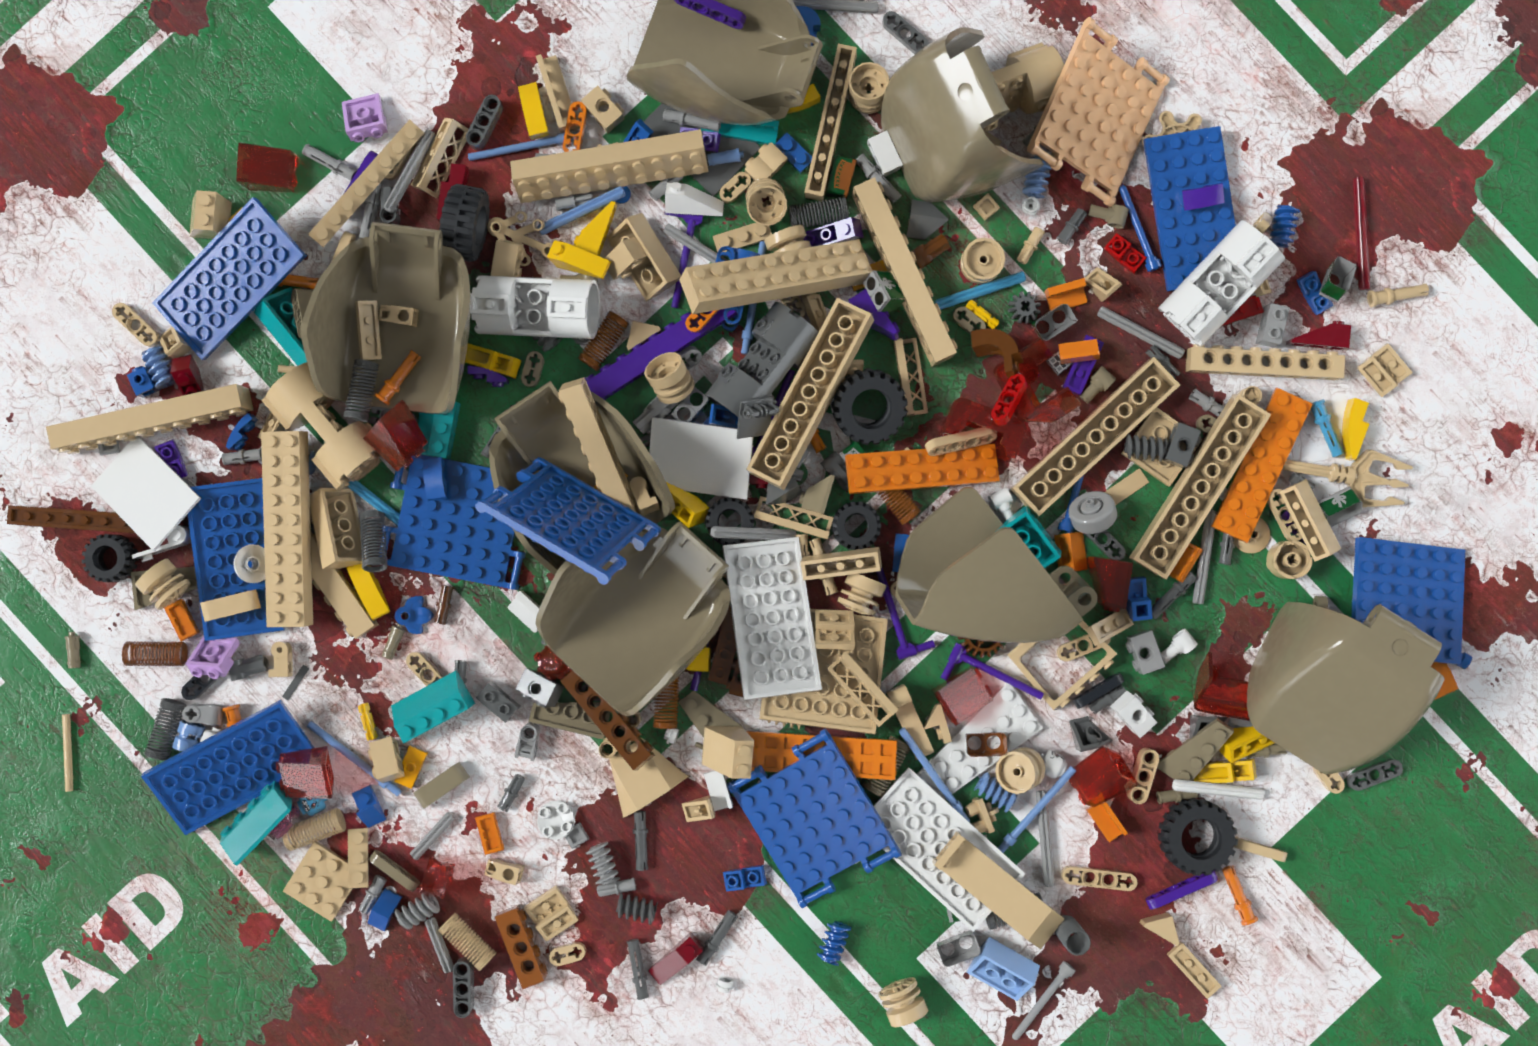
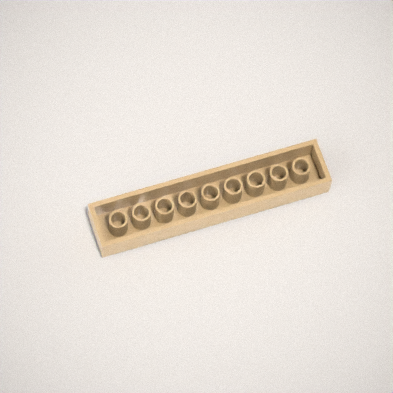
M701 129L510 161L512 181L520 203H530L532 201L548 200L619 186L625 187L627 185L643 184L645 182L709 172Z
M874 177L854 186L852 197L881 260L884 261L887 271L892 273L905 297L900 298L905 299L902 305L930 365L933 367L953 358L957 353L956 349L958 347L953 338L950 339L947 333L949 332V327L946 321L942 322L939 316L941 310L938 304H934L932 301L933 293L930 287L925 286L923 281L925 276L921 268L918 269L915 264L917 259L914 252H910L907 247L909 242L906 235L901 234L899 227H901L900 222L896 216L893 217L890 211L892 210V205L889 199L885 200L883 196L884 188L881 182H877Z
M857 239L686 267L679 280L692 314L861 285L872 272V268L860 240Z
M839 298L836 299L781 402L779 413L772 419L746 469L750 474L785 490L874 322L871 313Z
M1155 357L1149 359L1018 480L1010 490L1025 506L1029 507L1035 517L1040 516L1175 391L1180 384Z
M233 384L46 426L51 450H57L59 453L76 454L80 452V449L84 448L86 450L98 449L100 444L112 446L116 445L117 441L120 440L124 442L136 440L135 436H142L143 438L152 437L155 432L170 433L173 432V428L177 427L187 429L192 427L191 424L205 425L209 424L210 420L213 419L223 421L235 414L236 417L245 416L249 411H253L249 388Z
M1239 394L1231 396L1194 454L1191 465H1188L1130 555V559L1167 580L1271 416L1270 413Z
M261 432L267 627H306L313 625L308 432Z

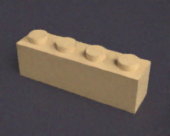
M1307 479L1280 491L1314 562L1331 556L1341 549Z
M879 547L804 556L800 561L803 581L881 571L882 568Z

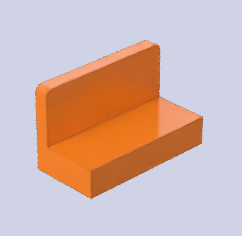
M1085 278L1047 288L1044 293L1049 310L1051 311L1060 304H1067L1070 308L1086 304Z
M1097 339L1058 344L1061 364L1098 360L1100 358Z
M1075 532L1054 535L1055 543L1061 550V557L1057 559L1058 568L1069 566L1075 571L1087 570L1083 533Z
M1100 799L1086 809L1108 842H1111L1121 834L1124 836L1128 834L1103 799Z

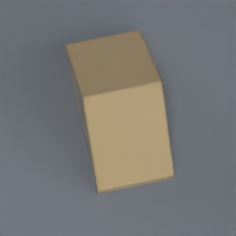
M1098 267L1085 277L1086 284L1101 302L1122 286L1121 282Z
M632 321L627 343L629 352L631 353L633 351L632 348L637 344L648 342V338L654 333H662L660 327Z
M172 326L159 337L165 354L168 357H182L191 350V347Z
M710 795L682 803L687 822L715 818L716 813Z
M1168 912L1140 920V923L1145 928L1172 944L1179 945L1173 917Z

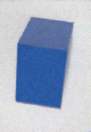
M711 404L709 425L738 428L739 417L724 406Z
M385 888L371 909L368 924L385 932L403 896Z

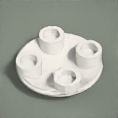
M551 801L545 804L538 811V828L544 837L552 840L566 837L570 834L575 824V815L572 808L562 801Z

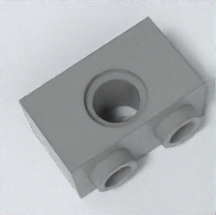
M1273 303L1264 306V313H1262L1255 344L1272 348L1281 345L1290 307Z
M1146 630L1126 637L1128 641L1126 642V648L1133 655L1134 660L1132 664L1136 672L1138 671L1139 674L1144 675L1165 667L1152 630ZM1145 647L1148 654L1145 658H1142L1140 650Z

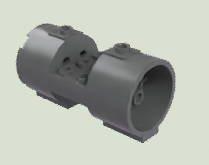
M775 302L766 315L756 323L752 334L757 341L750 347L747 355L739 361L738 367L728 362L705 395L713 403L726 407L737 417H739L740 401L773 397V404H776L777 401L771 393L791 367L797 370L800 369L819 332L804 318L791 312L790 308L782 303Z

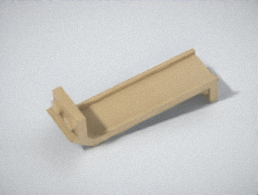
M957 831L932 861L934 866L944 871L1039 949L1045 945L1064 920L1052 907L1045 904Z

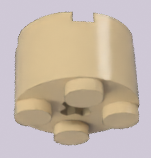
M1295 540L1281 541L1274 544L1268 551L1266 566L1278 578L1297 579L1309 572L1312 566V557L1307 546L1302 542Z

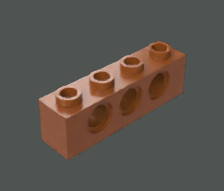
M518 904L498 912L495 915V920L523 990L545 981L548 970L545 963H542L540 960L541 952L539 946L533 942L534 934L532 928L528 927L525 921L527 919L526 912ZM511 924L519 925L520 931H513ZM524 942L527 945V949L521 950L518 947V943ZM525 961H532L534 963V967L528 968L525 965Z

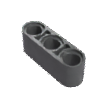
M496 95L485 97L467 132L466 140L474 150L484 149L503 112V105ZM491 103H498L495 109H489ZM484 119L489 120L486 126L480 125ZM474 137H481L478 143H472Z
M468 957L460 958L453 967V1010L459 1018L467 1017L475 1004L474 964L472 965L473 961L469 962L470 959L467 960ZM459 964L466 965L468 970L466 972L461 971ZM462 983L467 985L468 991L461 990L459 985ZM460 1003H465L468 1006V1010H462Z

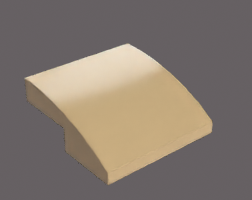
M1388 343L1357 367L1381 397L1385 396L1398 386V383L1413 373Z
M815 609L816 649H855L853 611Z
M557 885L524 906L525 912L535 923V928L546 942L579 920Z

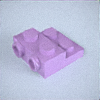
M379 93L342 102L345 130L350 141L363 142L367 137L380 138L384 133H388L386 117L383 113Z
M203 636L186 662L190 673L198 678L202 675H208L212 679H218L219 676L225 677L234 664L231 657L240 642L238 638L234 637L205 641Z

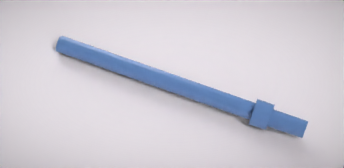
M559 133L554 137L469 153L468 158L469 161L554 144L563 145L565 133Z
M760 241L758 254L765 255V242ZM757 303L749 304L745 330L742 332L741 354L747 355L750 341L753 340L752 330Z
M313 721L309 722L307 727L374 778L372 774L373 767ZM378 781V785L384 789L387 788L397 797L401 794L402 790L391 781L385 783Z
M906 728L900 729V735L948 803L970 822L960 801H956Z
M1070 766L1017 827L1003 838L1004 841L998 847L1002 853L1009 846H1013L1016 843V838L1076 773L1077 770L1074 767Z

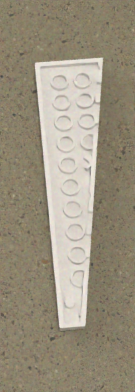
M1005 683L986 705L951 738L952 742L944 745L929 762L953 794L995 764L1001 757L969 756L966 753V733L1003 732L1007 737V752H1009L1043 728L1013 686ZM992 735L987 739L989 748L996 749L1000 746L1001 741L998 736ZM977 736L970 737L968 740L969 748L972 750L979 749L981 746L980 738ZM922 767L917 775L945 800L946 798L924 767Z

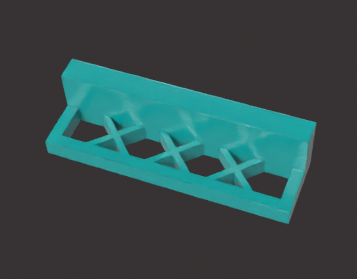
M779 121L744 126L721 123L719 133L721 137L763 145L765 143L768 145L772 142L775 145ZM701 128V131L717 132V131H713V130Z

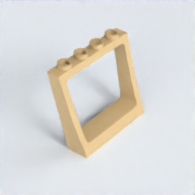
M1082 621L1079 625L1087 632L1086 628L1089 626ZM1105 641L1099 644L1107 652V655L1058 699L1053 700L1021 661V658L1039 642L1020 643L1008 654L1009 658L1035 689L1044 693V700L1053 710L1059 706L1062 708L1071 701L1069 697L1073 693L1078 695L1085 689L1083 684L1088 680L1093 682L1099 676L1098 671L1102 668L1105 670L1114 663L1112 659L1117 655Z

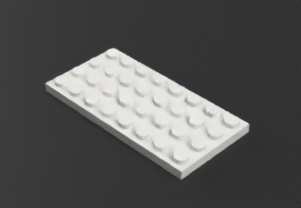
M799 537L724 545L722 550L724 561L729 565L726 571V578L731 597L730 606L744 700L822 690L805 580L803 581L800 563L802 556Z
M909 767L874 805V808L902 853V856L897 859L894 857L893 859L972 932L979 927L992 911L944 871L934 866L932 862L954 833L957 831L1018 882L1025 875L1018 866ZM889 846L883 848L886 853L891 851Z

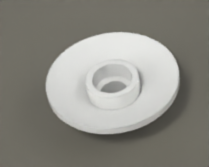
M254 544L246 545L237 552L234 558V569L241 580L247 583H258L265 579V551L263 547ZM248 561L252 562L251 568L248 566Z

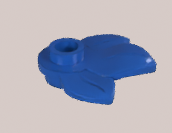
M423 596L409 598L405 605L395 612L396 622L405 626L408 632L412 634H422V624L429 622L434 617L432 611L422 607L424 602ZM403 612H406L408 614V618L406 620H403L401 618V614Z

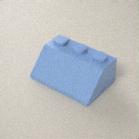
M989 937L980 946V954L974 957L967 973L1018 1001L1035 985L1040 965Z

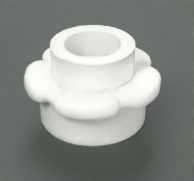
M1035 197L1025 198L1022 201V211L1025 214L1035 215L1040 209V203Z
M666 730L664 739L667 740V744L676 743L679 730Z
M719 977L715 986L719 992L729 993L730 990L734 989L733 979Z

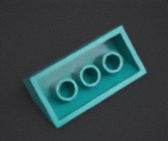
M289 287L262 299L254 313L298 366L306 363L307 360L302 338H299L291 301L293 289Z
M456 670L391 705L394 728L404 744L464 712L476 703Z
M276 781L271 785L267 784L262 789L261 795L257 799L253 798L247 805V809L243 813L240 812L234 818V823L230 827L226 826L220 833V845L236 866L291 811L293 794Z

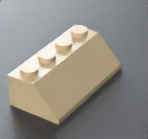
M643 213L627 217L606 238L613 249L623 240L636 237L647 257L641 261L643 264L640 267L631 271L632 274L630 276L647 302L672 287L681 278V274Z
M319 488L310 494V510L322 569H340L361 564V529L354 491L351 489L338 491L335 488Z

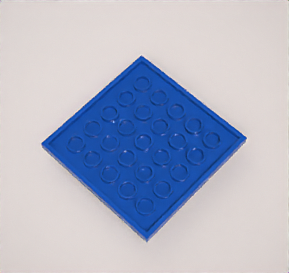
M1364 537L1355 538L1352 618L1363 623L1371 610L1381 604L1442 643L1441 650L1434 662L1460 665L1466 550Z

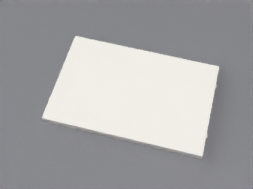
M652 418L649 453L658 465L666 482L685 491L748 499L750 473L746 469L752 458L753 437L737 439L736 428Z
M135 436L136 440L130 441L91 487L153 551H156L201 498L139 436Z

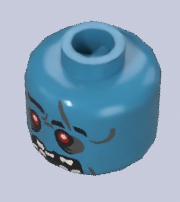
M312 787L299 795L297 804L303 815L313 816L326 808L325 801L328 798L323 790L319 791L317 788Z

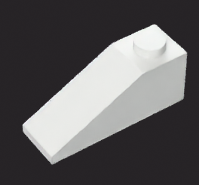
M678 182L667 183L665 213L723 216V201L687 184Z

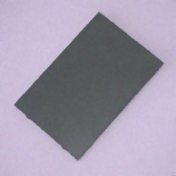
M662 103L644 121L654 131L651 138L680 133V127L701 129L689 125L679 126V124L663 121L665 109L678 110ZM720 137L718 152L739 148V152L743 151L744 155L743 158H740L741 162L709 166L707 154L714 152H706L709 172L693 174L691 176L714 197L722 186L758 152L760 147L755 142Z

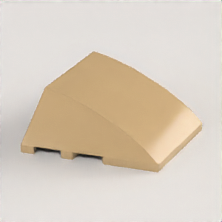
M636 742L629 746L632 752L637 750ZM655 748L652 751L655 756L638 771H633L619 752L609 758L623 818L640 810L670 791L689 776L678 769Z

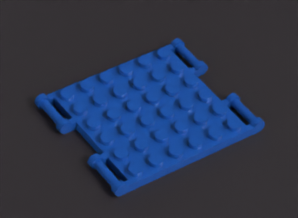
M398 450L394 480L391 482L390 488L405 490L398 527L384 526L386 531V550L388 549L390 534H396L391 560L387 559V564L389 566L519 591L520 585L518 581L522 561L526 553L512 550L515 536L514 530L490 514L478 512L475 507L479 500L486 499L494 491L490 468L444 459L447 498L428 501L424 484L423 460L437 457ZM406 458H411L406 485L401 484ZM510 556H514L515 562L511 582H505Z
M541 457L536 458L533 464L525 470L522 469L517 472L516 477L518 481L524 483L511 492L499 486L494 489L490 496L479 500L475 505L478 512L490 514L498 521L529 537L532 541L548 548L549 551L565 558L566 561L594 575L599 583L603 585L607 584L618 570H622L627 565L626 559L617 554L620 550L631 542L636 550L641 551L653 537H657L661 533L660 526ZM643 529L648 530L644 536L640 537L638 535ZM607 562L613 563L607 570L602 569Z
M827 729L821 730L820 734L808 741L793 746L792 751L799 760L768 777L763 767L759 765L751 772V779H738L727 783L729 791L735 796L797 898L801 908H805L808 906V903L827 893L835 892L836 888L830 877L847 867L861 861L866 873L874 871L875 867L894 857L897 859L902 856L899 847ZM822 741L826 742L825 746L806 756L804 754V751ZM757 777L761 779L757 784L742 792L740 791L739 787ZM887 846L890 847L891 851L872 861H869L867 858ZM823 881L825 886L804 896L803 891Z

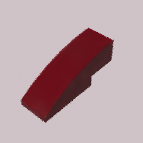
M451 163L449 182L441 181L437 220L439 222L442 216L444 200L450 187L455 184L467 185L470 171L467 165Z

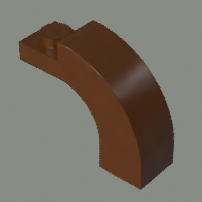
M997 329L971 331L972 348L977 357L991 354L1004 357V368L1008 379L1020 372L1019 364L1024 363L1023 357L1010 335Z

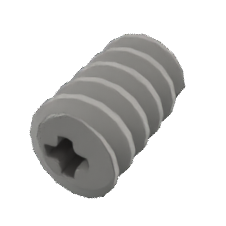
M608 841L594 845L586 852V855L593 856L588 861L595 862L591 869L597 870V872L593 876L600 877L595 882L596 884L606 885L620 879V877H614L618 874V871L611 870L616 866L614 862H609L613 859L612 855H607L611 849L604 848Z
M429 891V896L422 893V900L416 897L415 905L409 901V908L402 905V912L398 909L395 910L397 920L403 928L410 930L413 928V925L417 926L420 921H425L426 917L430 918L433 916V913L437 914L440 911L439 903L431 891Z

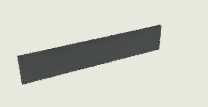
M305 665L301 667L283 694V698L289 700L309 670L308 667Z

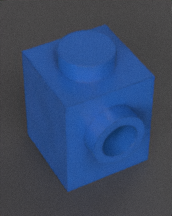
M143 366L132 369V373L127 374L135 395L142 398L161 390L156 389V383L152 381L153 376L149 375V369Z

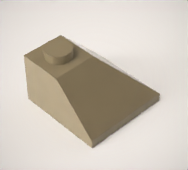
M830 475L807 488L805 493L801 492L799 503L802 504L801 508L824 514L835 476Z

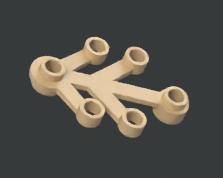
M518 211L515 213V216L505 220L494 217L488 222L489 233L496 236L498 240H506L505 235L509 236L513 242L531 246L541 251L542 255L547 258L546 248H551L553 243L543 244L526 236L530 232L543 230L545 226L543 220L535 219L532 224L517 230L508 228V226L517 222L524 223L527 220V214L523 211ZM520 213L524 216L522 221L518 219ZM537 221L541 223V227L539 229L535 226V223ZM496 223L499 225L498 231L494 229ZM525 251V256H524V257L527 258V263L524 264V263H522V261H521V263H520L521 266H527V265H529L530 262H531V259H530V257L526 254V251Z

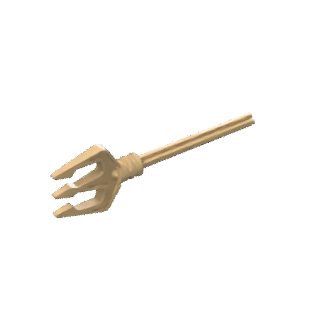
M1368 449L1351 466L1346 468L1344 465L1338 467L1336 463H1332L1331 466L1287 459L1282 470L1326 477L1329 482L1336 480L1337 483H1341L1343 481L1347 487H1351L1363 502L1362 507L1403 505L1405 502L1388 496L1385 500L1365 498V487L1367 485H1389L1393 488L1408 487L1409 485L1395 478L1385 479L1370 473L1369 468L1373 460L1392 463L1396 470L1413 469V467Z

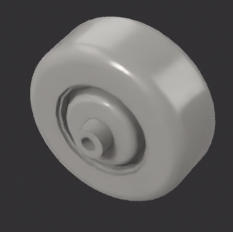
M1092 491L1074 499L1069 507V517L1077 531L1084 534H1096L1107 530L1114 524L1117 518V509L1113 498L1109 494L1101 491Z

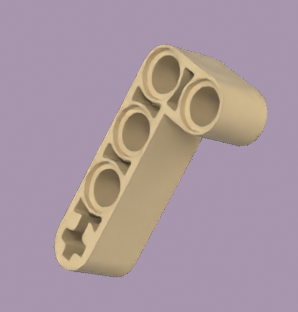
M902 684L886 691L889 700L898 709L895 714L901 727L906 728L925 756L934 753L906 686Z

